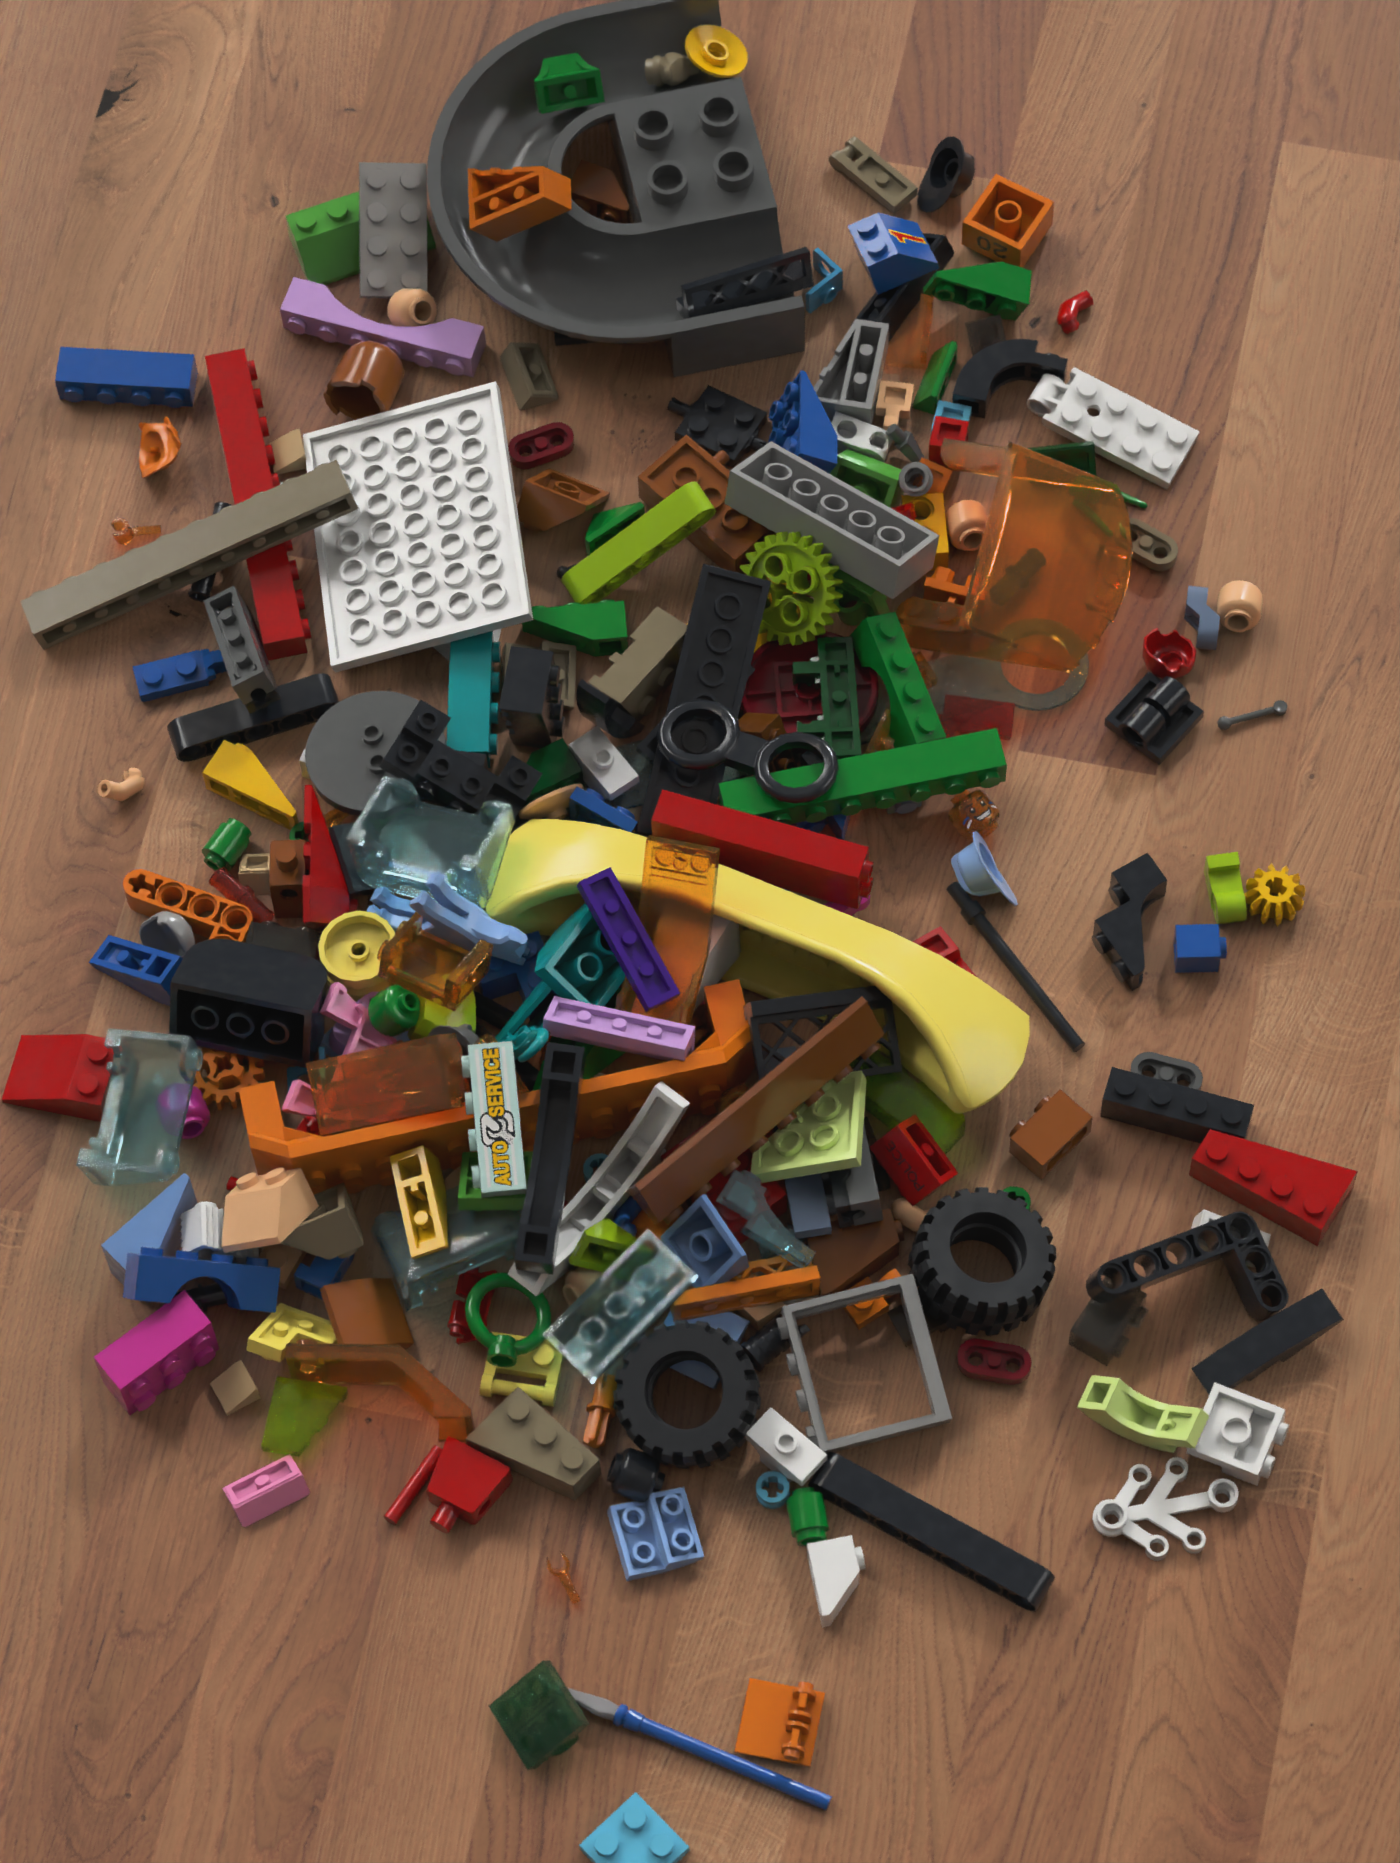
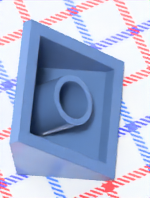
M706 1194L701 1195L660 1236V1239L694 1288L725 1283L749 1267L747 1254Z

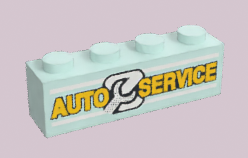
M513 1042L468 1045V1055L461 1056L463 1078H471L472 1092H465L466 1115L474 1114L475 1129H468L470 1152L477 1151L479 1166H471L473 1189L481 1188L482 1198L526 1194Z

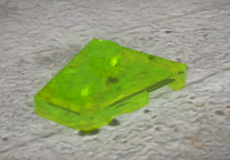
M277 1376L262 1439V1451L285 1455L290 1454L291 1456L299 1457L310 1444L311 1437L315 1433L320 1432L329 1421L328 1416L340 1401L343 1403L348 1396L347 1387Z

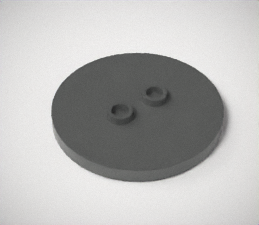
M392 691L364 692L338 702L318 719L307 740L305 761L310 781L323 800L334 808L350 815L384 817L405 811L424 799L416 792V789L380 768L384 757L419 703L417 699ZM443 731L438 740L447 745Z

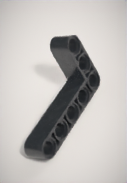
M1241 1211L1231 1213L1110 1260L1101 1265L1086 1280V1290L1090 1298L1095 1302L1103 1304L1222 1258L1245 1310L1253 1319L1259 1321L1267 1320L1282 1310L1288 1303L1289 1298L1287 1288L1255 1220L1248 1213ZM1230 1226L1235 1227L1239 1231L1240 1239L1232 1235ZM1198 1238L1203 1239L1208 1244L1209 1252L1199 1246ZM1166 1251H1170L1176 1256L1177 1264L1169 1261ZM1245 1260H1249L1255 1265L1256 1273L1247 1268ZM1134 1263L1143 1267L1145 1277L1135 1271ZM1102 1276H1106L1112 1281L1113 1289H1109L1103 1284ZM1261 1293L1270 1298L1272 1307L1267 1306L1262 1301Z

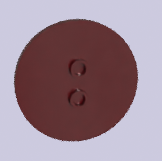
M825 631V634L815 636L814 641H803V644L792 646L791 643L779 645V641L775 640L768 641L759 647L753 654L751 665L756 670L746 682L740 707L742 714L744 715L746 712L780 714L786 733L796 732L797 721L802 724H808L813 720H817V716L822 715L820 688L815 689L814 684L808 686L806 683L793 685L792 663L810 661V658L817 657V638L843 636ZM853 647L860 733H862L876 712L879 699V683L874 669L861 666ZM801 748L792 749V752L794 753H804L808 751L807 749Z

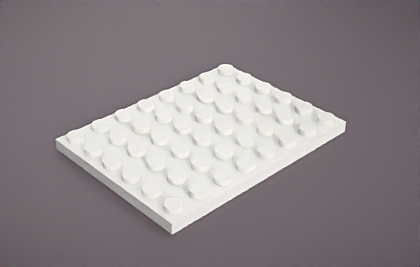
M496 381L302 434L307 473L314 470L320 464L337 460L359 508L314 528L330 664L335 673L533 620L501 394Z

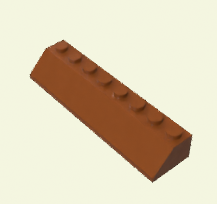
M863 996L843 1010L627 1190L655 1225L662 1220L667 1225L685 1211L681 1207L684 1201L690 1196L696 1201L701 1195L707 1193L713 1187L709 1181L720 1172L723 1177H726L741 1164L737 1159L738 1156L747 1149L752 1154L769 1141L765 1135L774 1126H777L781 1131L797 1117L793 1111L803 1102L808 1107L825 1094L821 1088L831 1079L837 1084L853 1071L849 1065L858 1056L866 1060L881 1047L877 1041L885 1034Z

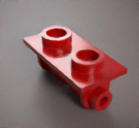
M465 1264L464 1269L459 1271L455 1294L464 1298L465 1303L460 1300L453 1301L450 1319L447 1327L450 1329L449 1334L457 1338V1344L477 1341L466 1321L465 1304L467 1296L479 1280L497 1273V1270L479 1273L477 1265ZM495 1289L489 1291L483 1297L480 1304L481 1319L486 1327L490 1302Z

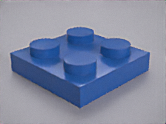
M577 786L569 797V819L571 821L586 822L638 834V821L634 820L635 816L623 807L617 806L615 809L605 803L604 797L598 792L589 788L585 791Z

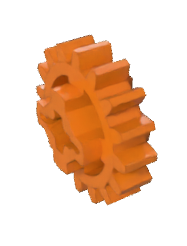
M203 1047L201 1051L192 1048L191 1055L195 1061H186L187 1071L190 1072L186 1075L188 1085L198 1087L203 1093V1099L206 1101L207 1106L213 1100L216 1101L218 1110L223 1109L225 1102H230L232 1108L236 1109L237 1100L240 1099L238 1088L259 1084L257 1081L265 1080L264 1070L261 1069L265 1066L264 1060ZM244 1058L249 1063L248 1072H246L245 1068L243 1067ZM203 1069H205L208 1074L207 1083L202 1078Z

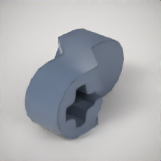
M1188 585L1184 619L1198 631L1196 648L1216 650L1220 616L1207 605L1208 588Z

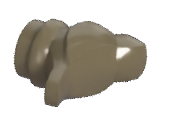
M675 52L667 53L663 57L656 55L653 58L646 59L645 62L647 83L657 87L664 84L669 86L681 84L687 77L700 72V69L691 62L688 56Z

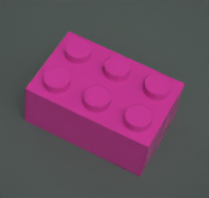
M184 1290L175 1296L171 1303L163 1305L94 1356V1360L105 1386L126 1412L132 1415L137 1410L143 1411L150 1407L156 1400V1396L165 1389L175 1388L182 1383L186 1374L193 1368L209 1363L215 1357L216 1351L219 1350V1345L210 1320Z

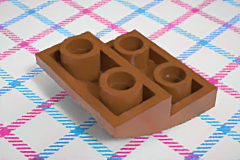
M392 1278L356 1279L328 1284L320 1288L342 1355L370 1356L378 1349L406 1350L414 1344Z

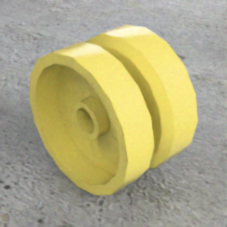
M359 910L340 915L332 920L323 930L318 949L321 964L327 971V983L329 986L335 982L343 984L348 990L346 993L357 1002L370 992H380L391 985L399 983L403 970L402 959L395 931L387 920L376 913Z

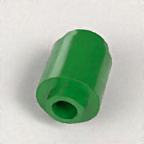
M228 818L226 823L222 822L202 849V854L205 856L204 862L217 872L222 870L230 871L250 844L249 838L252 835L250 829L234 818Z
M803 1487L792 1492L793 1496L786 1499L791 1534L792 1537L796 1538L797 1545L807 1546L809 1543L827 1540L826 1533L829 1531L823 1494L815 1492L813 1487Z

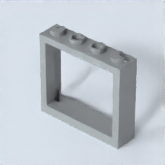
M913 1273L782 1307V1317L776 1318L781 1339L789 1340L792 1353L786 1354L790 1374L791 1376L798 1375L801 1389L795 1392L800 1412H808L811 1426L805 1427L806 1436L824 1453H834L950 1423L952 1416ZM899 1293L932 1414L828 1440L796 1319Z

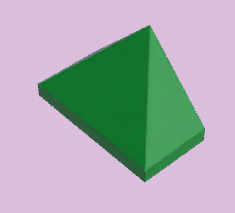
M641 502L595 513L585 536L586 555L588 556L644 515L645 506Z

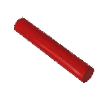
M433 1445L383 1516L389 1523L393 1525L398 1523L434 1472L442 1451L440 1447Z

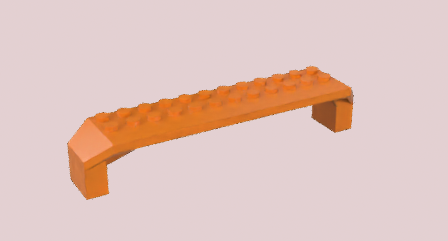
M739 979L704 987L705 1018L711 1036L687 1056L685 1061L676 1059L583 1080L573 1145L578 1143L580 1139L589 1137L607 1138L617 1131L628 1129L654 1086L661 1081L690 1102L680 1121L689 1115L698 1113L712 1115L721 1111L722 1108L728 1107L755 1068L748 1020H745L743 1006L745 1005V1000ZM275 1081L238 1088L250 1148L258 1175L267 1174L280 1167H283L285 1171L301 1168L314 1195L343 1182L348 1194L360 1192L365 1187L376 1184L383 1186L394 1185L395 1181L389 1157L422 1145L439 1158L441 1170L457 1169L461 1166L462 1152H470L468 1129H475L474 1114L466 1115V1106L322 1137L285 1127ZM541 1089L517 1094L523 1151H533Z

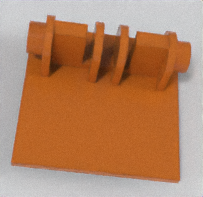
M750 1678L734 1753L811 1767L825 1692L813 1690L814 1685L808 1682H799L798 1687Z

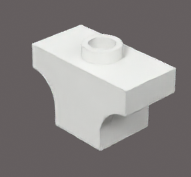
M598 726L569 744L570 751L582 769L583 780L592 790L601 794L604 799L608 798L612 801L639 783V775Z
M771 1407L746 1433V1439L759 1453L760 1461L770 1470L780 1472L786 1476L789 1483L793 1480L803 1486L827 1461L826 1453Z

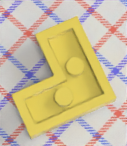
M280 1303L276 1307V1313L271 1312L248 1338L246 1351L260 1355L264 1359L280 1363L295 1345L307 1348L313 1353L329 1357L339 1345L337 1344L330 1320Z

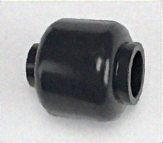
M628 1448L622 1454L616 1453L614 1455L606 1480L611 1483V1489L614 1494L642 1503L647 1501L652 1493L661 1490L665 1474L659 1472V1460L645 1452Z

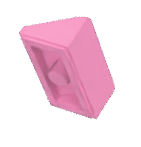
M290 1454L223 1488L243 1527H247L308 1496L310 1493L301 1471Z

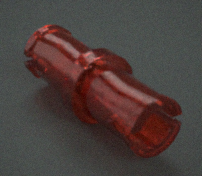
M225 867L219 868L209 879V884L217 889L226 899L248 907L252 913L253 922L259 930L265 928L273 920L275 912L270 910L254 895V890L249 885L244 886Z

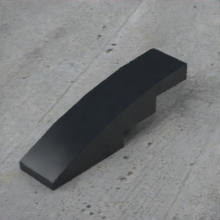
M1320 1289L1256 1325L1191 1369L1209 1395L1214 1383L1233 1389L1244 1380L1250 1382L1279 1360L1285 1362L1344 1319L1326 1292Z

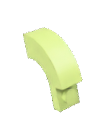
M1091 1375L1077 1406L1089 1418L1124 1438L1150 1448L1172 1453L1175 1452L1177 1446L1195 1449L1209 1418V1415L1202 1408L1158 1402L1133 1390L1120 1378Z

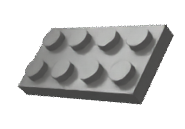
M359 163L360 298H391L395 292L406 288L427 291V163Z

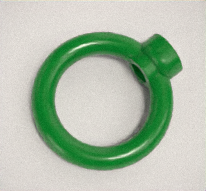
M506 1272L494 1273L482 1278L472 1287L467 1296L465 1316L468 1327L474 1337L483 1346L488 1348L487 1361L494 1366H514L517 1362V1355L529 1353L539 1347L549 1333L551 1310L543 1292L535 1296ZM500 1287H508L520 1291L529 1298L537 1316L536 1326L529 1336L516 1341L515 1338L509 1335L495 1336L486 1328L481 1319L480 1304L483 1297L489 1291Z

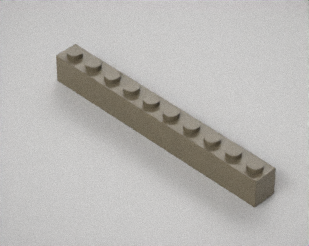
M337 460L323 463L308 473L285 480L279 486L267 491L258 492L250 499L234 506L224 507L212 516L203 520L193 521L183 529L171 534H164L154 542L140 548H133L116 559L99 563L87 572L78 576L68 577L58 585L46 590L37 591L29 598L20 602L32 633L44 650L359 508Z

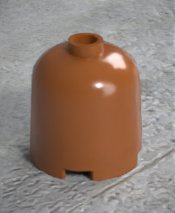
M374 341L355 343L345 352L327 384L323 394L327 406L335 415L342 412L344 415L352 418V421L390 411L404 376L401 359L384 344Z

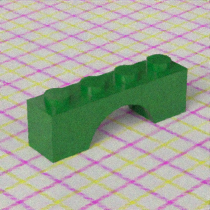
M896 612L865 618L849 637L853 639V647L861 666L874 669L886 686L890 701V721L887 731L894 748L946 738Z

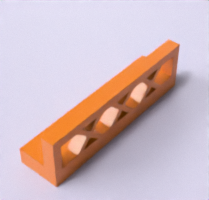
M803 1251L748 1262L749 1267L728 1280L730 1282L694 1288L685 1274L664 1278V1285L673 1322L819 1295L820 1275L817 1265L813 1266L810 1252ZM802 1263L804 1265V1268L785 1271L787 1266ZM761 1271L764 1274H766L762 1276L748 1278L751 1275V1273ZM686 1285H689L693 1288L675 1292L674 1289L675 1287H681Z

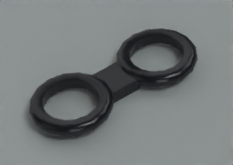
M698 699L686 701L675 706L660 720L656 734L659 750L669 762L678 767L700 771L712 769L724 763V766L754 775L757 784L765 794L780 802L799 804L811 802L823 796L835 783L839 770L836 753L821 738L813 734L793 732L781 734L768 741L740 731L739 721L730 709L714 701ZM693 716L712 717L719 721L726 729L725 740L717 749L705 754L686 753L677 748L671 739L673 729L679 722ZM801 748L817 754L823 761L824 769L815 782L807 786L793 788L783 786L773 779L768 770L770 762L777 754L785 750Z

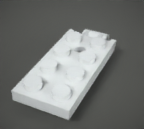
M1075 367L1070 372L1071 378L1067 384L1052 374H1044L1027 400V407L1034 414L1043 417V426L1076 443L1093 441L1095 453L1166 490L1168 489L1198 438V430ZM1094 408L1100 414L1093 417L1088 414L1087 410Z

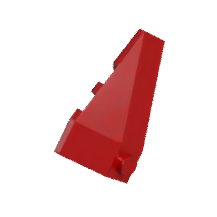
M305 785L304 831L305 834H308V841H305L303 845L305 869L309 870V875H303V923L310 931H323L332 920L340 915L359 911V900L353 899V894H350L316 790L312 785Z

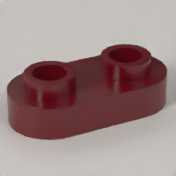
M553 422L516 435L508 445L510 462L515 467L526 470L569 455L574 448V433L567 424ZM554 442H562V443H563V444L558 445V446L552 445ZM523 453L531 454L530 456L526 457L520 456Z
M973 1338L965 1341L959 1347L957 1353L958 1368L969 1378L1007 1385H1018L1023 1383L1031 1372L1032 1360L1030 1354L1018 1345ZM978 1357L982 1360V1363L975 1366L969 1362V1359ZM1014 1363L1018 1365L1019 1370L1010 1372L1006 1369V1366Z

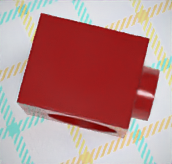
M935 416L929 442L928 460L947 469L962 472L968 446L969 421Z

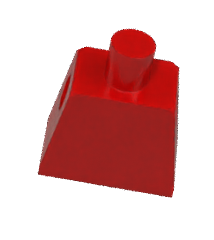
M448 1435L427 1488L429 1502L438 1507L430 1520V1524L449 1534L458 1518L471 1525H476L512 1483L511 1467Z

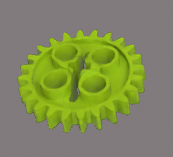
M786 531L776 533V535L765 536V542L754 544L756 552L746 553L750 564L740 565V569L748 576L767 580V577L772 580L769 588L772 595V603H770L767 597L758 633L768 632L767 641L778 640L779 645L791 643L792 646L803 644V641H814L815 636L826 633L824 626L834 623L829 613L840 612V608L833 603L834 599L843 598L841 593L835 591V586L842 584L843 581L833 577L839 566H829L828 562L833 554H821L824 544L822 542L812 544L813 536L811 535L801 537V533L798 531L790 533ZM780 559L783 563V571H781L779 567ZM808 573L810 574L812 580L811 586L809 585L807 580ZM797 605L799 606L801 612L800 618L798 617L796 611Z

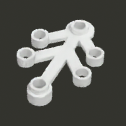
M1173 1457L1166 1463L1164 1475L1145 1503L1129 1506L1138 1490H1143L1149 1486L1152 1476L1150 1469L1146 1465L1136 1464L1130 1469L1128 1480L1116 1498L1104 1500L1095 1507L1092 1517L1093 1525L1099 1533L1107 1537H1116L1123 1534L1145 1548L1146 1555L1151 1560L1159 1561L1164 1559L1168 1553L1169 1544L1167 1539L1161 1535L1152 1536L1134 1523L1149 1520L1181 1540L1183 1548L1187 1552L1196 1554L1204 1549L1206 1542L1204 1532L1198 1528H1190L1171 1515L1211 1507L1218 1512H1228L1237 1503L1239 1496L1238 1488L1231 1480L1217 1479L1210 1485L1208 1492L1166 1499L1176 1483L1184 1481L1188 1474L1187 1462L1180 1457ZM1179 1465L1183 1468L1184 1472L1175 1475L1170 1471V1467ZM1142 1472L1146 1475L1147 1479L1143 1482H1138L1133 1478V1474ZM1219 1493H1224L1229 1497V1501L1220 1503L1216 1500L1215 1496ZM1113 1514L1118 1518V1522L1108 1524L1104 1517ZM1197 1536L1201 1543L1197 1546L1190 1545L1187 1538ZM1160 1543L1164 1550L1160 1553H1155L1151 1550L1150 1545Z

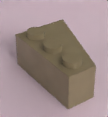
M657 606L630 635V640L633 642L624 653L620 655L615 652L609 658V662L613 665L601 678L594 675L588 683L607 695L619 705L620 709L640 722L643 716L649 715L654 709L656 697L663 687H668L674 680L687 625Z

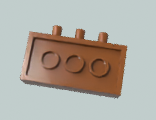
M686 434L638 476L639 498L652 509L683 485L693 481L697 482L714 506L716 513L708 522L686 537V539L720 568L744 574L745 572L740 569V565L750 564L746 553L756 552L755 543L765 542V536L776 535V533L724 504L730 471L724 465L730 460L729 455L725 451L720 450L717 454L711 456Z

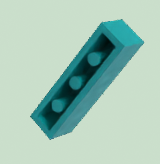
M493 631L450 642L448 716L451 719L447 725V746L458 751L486 754L488 768H491V755L498 754L497 734H492V724H498L499 705L498 703H493V693H499L500 675L499 672H494V663H500L501 645L500 642H494Z

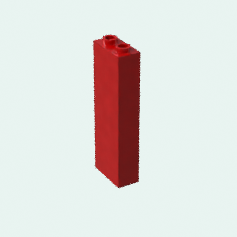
M662 789L651 819L652 838L654 840L673 845L774 886L854 909H859L862 897L868 899L874 880L871 877L874 862L869 861V847Z

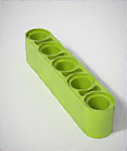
M695 481L689 482L563 575L561 582L575 603H598L708 522L715 515L716 510L699 484Z

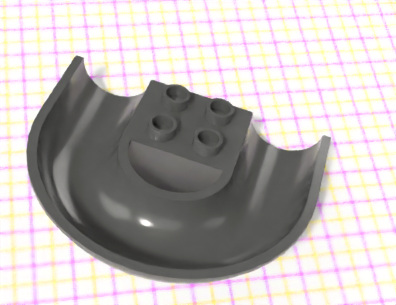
M620 0L561 13L515 33L480 59L456 86L437 120L430 142L427 161L428 194L431 212L438 233L460 270L479 290L495 303L516 316L547 330L572 338L602 343L634 344L664 340L673 377L805 351V306L802 295L795 297L794 293H790L752 306L684 319L677 310L676 298L683 296L681 285L783 254L777 204L742 77L720 78L700 70L699 73L687 77L683 83L674 86L664 84L657 87L656 85H649L646 80V59L653 58L656 55L663 57L670 52L687 56L685 39L693 28L700 25L722 27L719 0ZM578 53L590 66L600 69L605 102L544 114L538 112L534 79L540 73L544 58ZM608 123L633 223H614L599 219L585 212L571 199L572 210L498 242L470 230L468 168L490 170V168L498 167L502 170L513 169V167L544 166L561 174L564 156L574 139L582 132L594 126Z

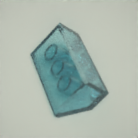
M647 1229L542 1335L560 1355L593 1384L698 1278V1275L655 1234Z

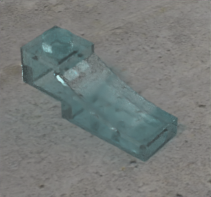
M734 1170L716 1198V1201L747 1219L740 1232L799 1268L809 1266L816 1252L794 1237L778 1220L763 1196L767 1189L760 1185L762 1180L747 1170H742L741 1173Z

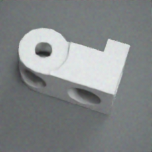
M836 411L831 424L838 436V453L840 454L849 448L885 462L893 441L886 434V430Z

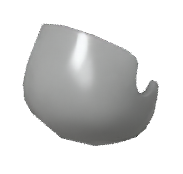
M162 911L151 916L141 924L139 930L142 945L181 956L182 959L186 952L195 945L192 927L181 915L173 912Z

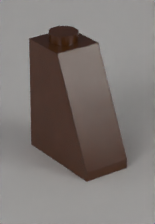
M890 1208L882 1210L883 1220L856 1226L852 1225L851 1227L840 1229L838 1220L831 1221L832 1234L804 1238L805 1247L810 1252L812 1264L818 1267L820 1275L819 1297L848 1290L866 1277L873 1275L899 1255V1242L905 1240L900 1219L893 1220Z

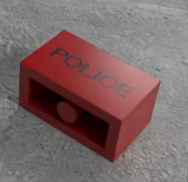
M916 1114L896 1125L869 1147L876 1156L879 1165L886 1170L897 1185L900 1194L912 1206L929 1197L959 1174Z

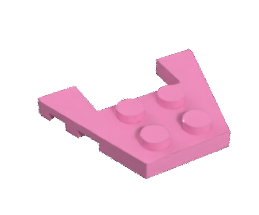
M339 982L332 983L320 1013L351 1029L327 1094L300 1079L292 1081L281 1111L290 1114L374 1126L393 1122L402 1099L397 1094L396 1089L414 1060L410 1053L394 1037L385 1036L372 1026L368 1010L361 1003L357 1004L346 993L348 990L343 984Z

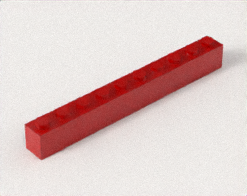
M245 348L205 356L235 505L250 499L258 492L267 491L280 485L278 474L270 473L269 466L276 464L272 445L265 446L263 437L270 435L266 416H258L257 409L264 407L260 388L253 389L251 381L258 380L254 360L247 361ZM291 539L246 559L263 646L268 661L308 653L305 640L312 639L308 618H300L299 610L306 608L302 589H294L293 581L299 580L296 560H288L287 552L293 551Z

